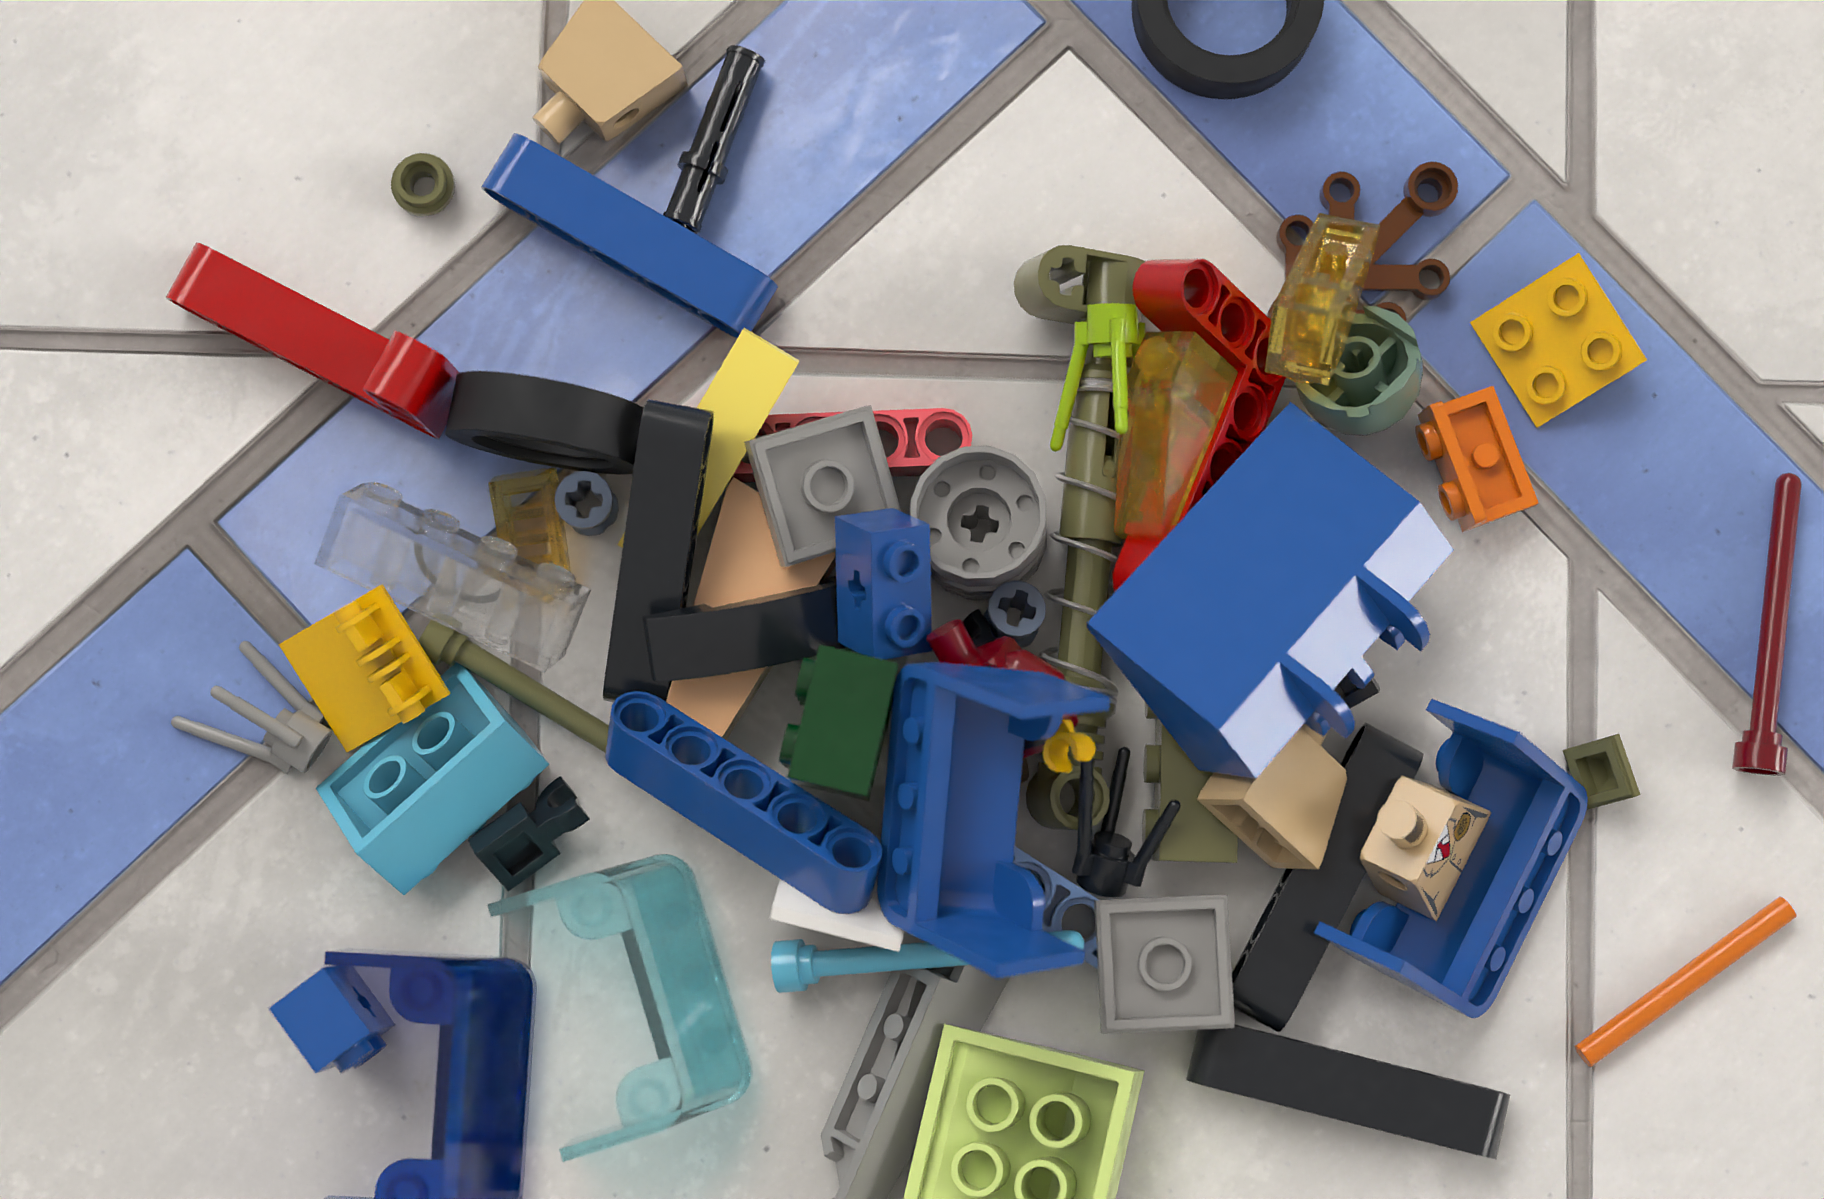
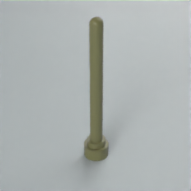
M440 609L431 619L422 633L419 643L432 663L439 665L443 661L452 667L457 662L606 753L608 724L470 641L472 634L463 629L465 622L444 609Z

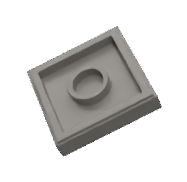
M871 405L744 442L781 567H788L836 552L835 516L888 508L901 511Z
M1227 895L1094 900L1100 1027L1102 1034L1235 1028Z

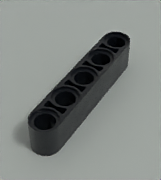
M648 399L645 403L637 440L604 678L603 700L614 702L621 695L634 691L648 692L665 702L667 700L672 681L655 682L652 680L642 617L686 608L713 431L714 411Z
M1366 722L1359 729L1340 763L1346 770L1347 781L1323 861L1319 869H1285L1232 971L1234 1009L1276 1032H1280L1286 1026L1329 945L1328 941L1314 932L1320 921L1336 929L1339 926L1366 873L1360 860V855L1377 821L1378 813L1385 805L1400 777L1415 778L1423 760L1424 754Z
M1236 1024L1235 1028L1198 1029L1186 1077L1187 1081L1210 1088L1493 1159L1497 1157L1510 1094Z

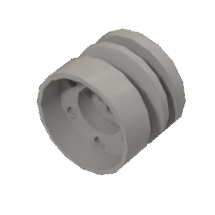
M992 446L961 447L939 457L920 476L910 500L911 516L930 524L931 577L946 591L969 600L990 599L995 589L1003 583L1014 580L1027 582L1038 570L1047 547L1046 500L1035 473L1017 456ZM979 519L989 520L992 532L986 533L983 542L976 543L972 541L971 530L969 529L976 528Z

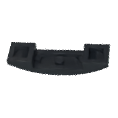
M836 576L824 578L825 584L713 608L706 604H700L642 617L652 680L655 682L677 681L769 667L801 660L804 657L816 656L819 645L836 649L846 648V646L838 642Z

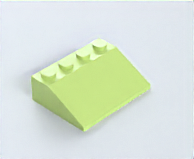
M944 1024L903 1199H1116L1145 1070Z

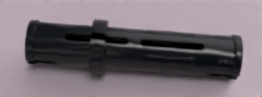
M737 45L727 47L726 57L706 104L690 150L681 153L677 166L682 171L667 210L663 213L667 218L695 234L701 231V224L716 185L723 184L728 173L727 167L724 166L740 122L743 119L759 72L765 64L762 56L750 49Z

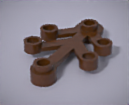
M1426 162L1416 167L1405 182L1403 189L1404 199L1356 246L1354 204L1360 196L1359 182L1348 172L1340 171L1331 174L1320 189V201L1324 208L1328 210L1329 273L1312 290L1309 249L1314 244L1317 236L1315 224L1304 215H1292L1282 222L1276 234V241L1285 258V293L1274 300L1268 310L1267 317L1284 332L1289 340L1291 352L1294 351V346L1304 332H1295L1288 327L1286 319L1290 313L1298 312L1303 314L1308 321L1309 327L1326 314L1340 310V308L1330 307L1346 291H1411L1422 300H1433L1446 290L1450 282V272L1447 266L1437 259H1425L1417 265L1373 264L1422 216L1433 217L1440 215L1455 200L1458 193V181L1454 172L1448 166L1439 162ZM1335 183L1345 185L1350 191V199L1345 202L1334 200L1330 195V186ZM1430 184L1435 187L1438 192V200L1435 202H1425L1418 195V186ZM1291 226L1301 227L1307 234V242L1302 245L1290 243L1286 238V229ZM1431 270L1435 272L1439 277V287L1436 289L1424 287L1419 280L1420 271ZM1383 302L1376 305L1398 314L1407 323L1405 312L1399 305L1392 302ZM1342 309L1344 316L1354 313L1365 314L1364 310Z

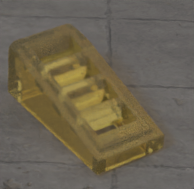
M556 467L493 477L488 482L505 581L506 584L509 583L510 593L508 598L510 607L573 598L574 591L565 523L557 512L555 505V495L559 486ZM541 491L542 502L512 506L511 495ZM545 516L547 527L515 532L514 521ZM550 542L551 553L518 557L517 547ZM518 565H523L526 571L554 567L555 579L522 583L520 579L514 589L510 581Z

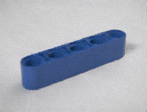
M514 133L481 186L485 193L500 204L734 338L739 337L743 328L752 332L778 288V285L771 278L755 267L520 134Z
M634 691L625 693L614 701L611 706L605 758L608 765L616 773L824 908L835 913L851 914L867 907L872 898L882 857V846L874 834L661 698L648 692Z

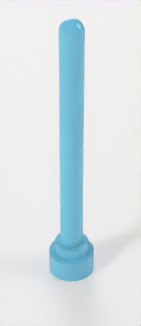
M1076 931L1047 932L1082 950L1084 948V939ZM802 939L775 941L771 952L772 977L778 993L806 991L808 984H817L820 977L970 965L927 942L901 944L899 952L878 946L818 951L816 945H805Z

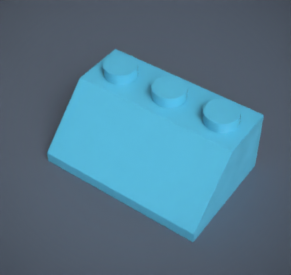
M457 662L440 676L449 689L450 695L425 708L422 714L405 724L400 722L370 739L316 787V790L355 853L403 895L408 893L422 879L431 875L446 857L467 838L480 831L487 820L518 792L526 789L535 777L550 765L526 732L474 674Z

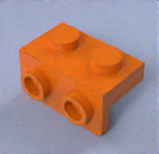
M1494 386L1445 403L1439 401L1430 404L1417 415L1421 423L1415 427L1419 447L1427 461L1435 460L1443 484L1438 486L1442 507L1451 521L1458 520L1462 532L1539 504Z

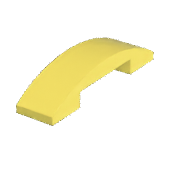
M743 328L697 406L700 409L714 411L713 431L697 535L745 456L747 450L744 442L755 439L800 361L746 328ZM624 534L617 544L621 548H623Z

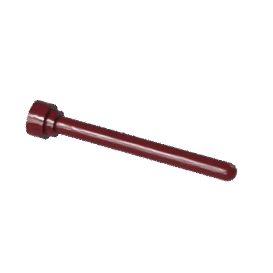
M1784 473L1775 482L1750 730H1744L1742 732V742H1735L1732 769L1759 775L1781 776L1786 774L1788 748L1782 746L1783 735L1776 733L1802 486L1800 478L1793 473Z

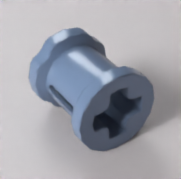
M588 471L574 472L564 478L557 487L555 495L556 510L562 520L572 526L578 534L586 536L600 535L617 520L619 512L618 499L607 482L596 473ZM586 490H592L597 499L602 502L601 507L596 506L590 509L589 518H583L582 514L573 506L574 501L584 500Z
M1014 580L1003 583L995 589L989 599L984 617L988 621L995 639L1008 636L1013 638L1023 648L1031 645L1034 641L1038 629L1045 618L1046 605L1042 594L1036 587L1027 582ZM1010 607L1021 611L1018 627L1006 623L1007 612Z

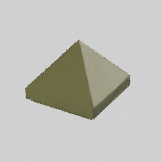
M1619 733L1563 750L1571 776L1586 789L1588 797L1587 810L1641 795Z

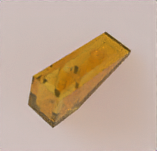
M1318 213L1273 304L1265 372L1285 376L1296 383H1319L1329 386L1346 345L1379 237V224Z
M1146 332L1127 376L1128 431L1125 434H1120L1114 520V533L1121 539L1162 542L1177 525L1238 374V371L1196 332Z

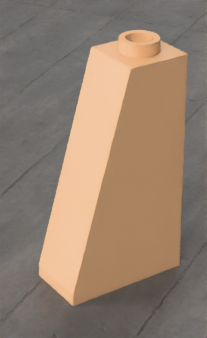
M733 477L726 488L693 606L706 604L713 608L824 584V578L829 577L836 566V552L788 567H781L759 492ZM773 666L723 675L672 681L666 702L727 740Z

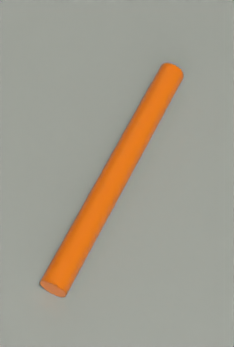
M1779 896L1574 1047L1579 1056L1589 1067L1595 1065L1796 918L1797 915L1792 906L1783 897Z

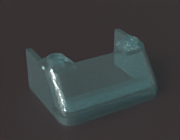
M657 854L583 874L487 904L490 916L497 917L507 916L556 900L563 924L575 936L587 940H597L621 933L659 1061L635 1068L621 1081L616 1094V1105L621 1123L572 1138L559 1149L563 1162L660 1132L731 1104L746 1092L753 1075L751 1058L694 871L686 861L675 855Z

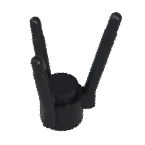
M1121 747L1118 751L1109 789V806L1107 813L1103 817L1101 831L1094 834L1093 840L1094 758L1090 761H1080L1077 852L1072 873L1077 875L1076 883L1081 888L1104 897L1116 898L1126 894L1128 884L1136 887L1142 885L1147 864L1181 807L1178 800H1171L1156 821L1137 855L1135 856L1130 851L1132 842L1125 836L1115 833L1130 759V749L1127 747Z

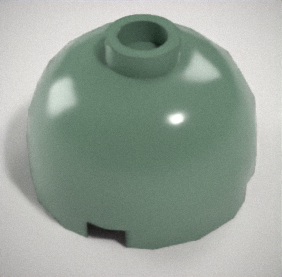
M1363 306L1365 314L1354 313L1344 316L1342 309L1328 313L1310 325L1294 346L1292 356L1294 362L1293 377L1301 402L1319 424L1345 435L1367 436L1387 430L1404 418L1420 394L1423 361L1414 330L1398 314L1377 306Z

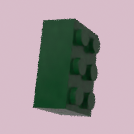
M819 645L815 660L803 658L794 697H797V701H800L799 705L804 706L800 725L787 724L779 755V762L784 765V768H789L787 777L793 783L870 801L892 708L894 683L899 673V663Z

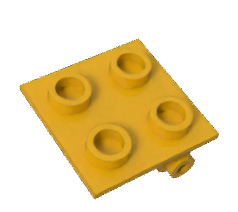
M1580 253L1569 258L1470 322L1536 428L1647 361L1646 356Z
M383 584L278 644L346 752L355 749L400 722L403 724L422 714L425 708L451 694Z

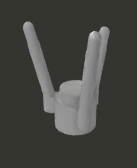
M243 641L239 645L240 651L296 712L293 714L284 708L274 719L220 686H214L210 693L213 698L230 707L234 712L266 730L263 741L270 744L272 748L180 716L173 717L171 724L174 728L199 738L267 761L285 773H289L292 767L305 773L324 750L332 735V730L321 724L325 719L321 711L310 704L250 642Z

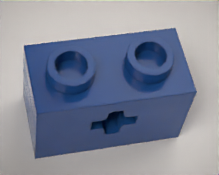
M894 508L835 516L838 642L859 654L883 660L932 652L926 640L927 636L932 632L930 524Z
M351 963L321 968L268 1008L315 1074L334 1067L341 1074L352 1067L354 1069L358 1068L387 1046L381 1036L396 1025Z

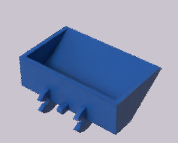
M1290 401L1087 622V628L1198 770L1257 779L1304 723L1323 737L1330 728H1333L1345 739L1349 737L1354 731L1355 720L1351 710L1334 691V688L1346 675L1355 686L1362 689L1366 687L1375 674L1362 656L1378 637L1396 650L1403 645L1405 640L1420 652L1426 647L1430 638L1427 623L1418 610L1409 602L1454 549L1420 501Z

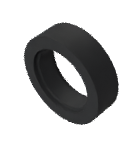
M1132 0V21L1143 53L1152 66L1165 79L1175 86L1198 96L1212 99H1238L1252 96L1271 88L1288 76L1297 66L1318 28L1324 8V0H1286L1285 23L1279 33L1261 48L1239 55L1212 53L1189 41L1174 23L1167 0Z
M466 371L456 375L445 435L463 445L520 461L592 473L633 474L637 440L644 407L603 391L562 381L505 372Z

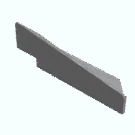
M972 965L891 971L821 1133L824 1156L836 1162L840 1187L833 1199L888 1198L916 1147L944 1024L981 1031L1010 977L997 979Z

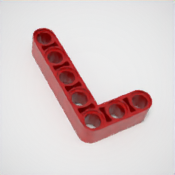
M195 243L170 288L166 299L191 314L433 438L440 439L447 426L456 375L459 373L445 356L399 331H394L389 340L201 243Z
M1206 259L1147 260L1140 265L1135 273L1133 297L1137 308L1152 324L1198 365V368L1116 561L1113 571L1114 592L1117 591L1265 430L1289 372L1291 347L1284 332L1217 267Z

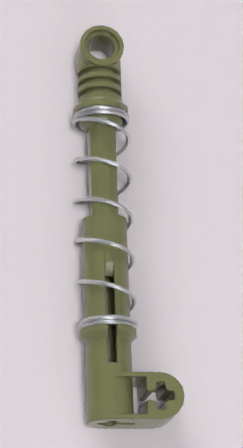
M1058 245L1021 265L1016 272L1013 282L1014 294L1020 307L1029 315L1039 319L1075 325V322H1087V305L1135 304L1133 297L1135 273L1140 265L1146 261L1106 251L1073 245ZM1083 275L1082 285H1075L1060 292L1059 284L1061 285ZM1139 311V322H1142L1143 314ZM1089 345L1069 422L1065 472L1055 475L1059 481L1064 482L1060 529L1052 532L1050 537L1057 542L1068 545L1064 588L1049 590L1044 595L1048 600L1063 605L1059 647L1044 649L1039 655L1044 661L1057 665V669L1065 675L1066 681L1110 696L1109 710L1077 713L1079 723L1074 728L1075 733H1083L1089 736L1095 743L1096 749V745L1105 744V736L1097 734L1098 729L1106 728L1107 720L1116 713L1115 704L1118 701L1115 698L1119 696L1117 694L1119 691L1112 681L1101 676L1103 647L1088 630L1087 622L1107 601L1108 586L1113 585V579L1109 580L1111 561L1116 563L1118 559L1111 554L1112 547L1122 546L1124 523L1130 520L1135 513L1132 505L1126 501L1129 464L1133 463L1140 455L1138 447L1132 442L1134 408L1135 405L1142 401L1132 354L1131 358H1126L1128 431L1122 435L1118 434L1115 430V411L1113 407L1112 358H1094L1093 345ZM1131 448H1132V449H1133V455H1132V457L1130 458V453H1131ZM1127 507L1128 514L1125 516V509ZM1064 594V597L1062 599L1054 595ZM1058 653V659L1050 657L1048 655ZM1103 683L1106 684L1107 686H1109L1112 690H1108V689L1103 685ZM1071 746L1068 748V758L1072 764L1071 772H1055L1045 762H1038V770L1028 783L1026 791L1027 808L1035 821L1041 826L1050 829L1078 830L1080 761L1074 758ZM1095 751L1093 756L1092 827L1098 824L1105 816L1110 802L1109 788L1102 776V768L1094 767L1095 760H1103L1104 752ZM1066 782L1072 786L1075 793L1074 805L1068 813L1063 810L1060 804V792Z

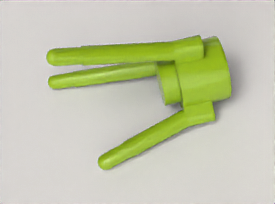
M1136 304L1087 305V322H1075L1074 348L1050 441L1052 451L1058 452L1063 446L1089 345H1093L1094 358H1112L1113 407L1115 411L1116 432L1122 435L1128 431L1126 358H1131L1132 354L1145 416L1149 421L1157 419L1158 411L1145 345L1146 323L1139 322V309Z

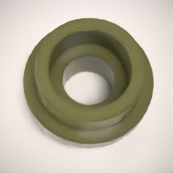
M417 153L406 157L397 165L391 178V190L396 202L406 212L415 216H431L442 211L450 203L455 191V180L452 171L442 159L428 153ZM430 177L434 179L435 186L431 193L425 196H419L414 193V185L420 178Z

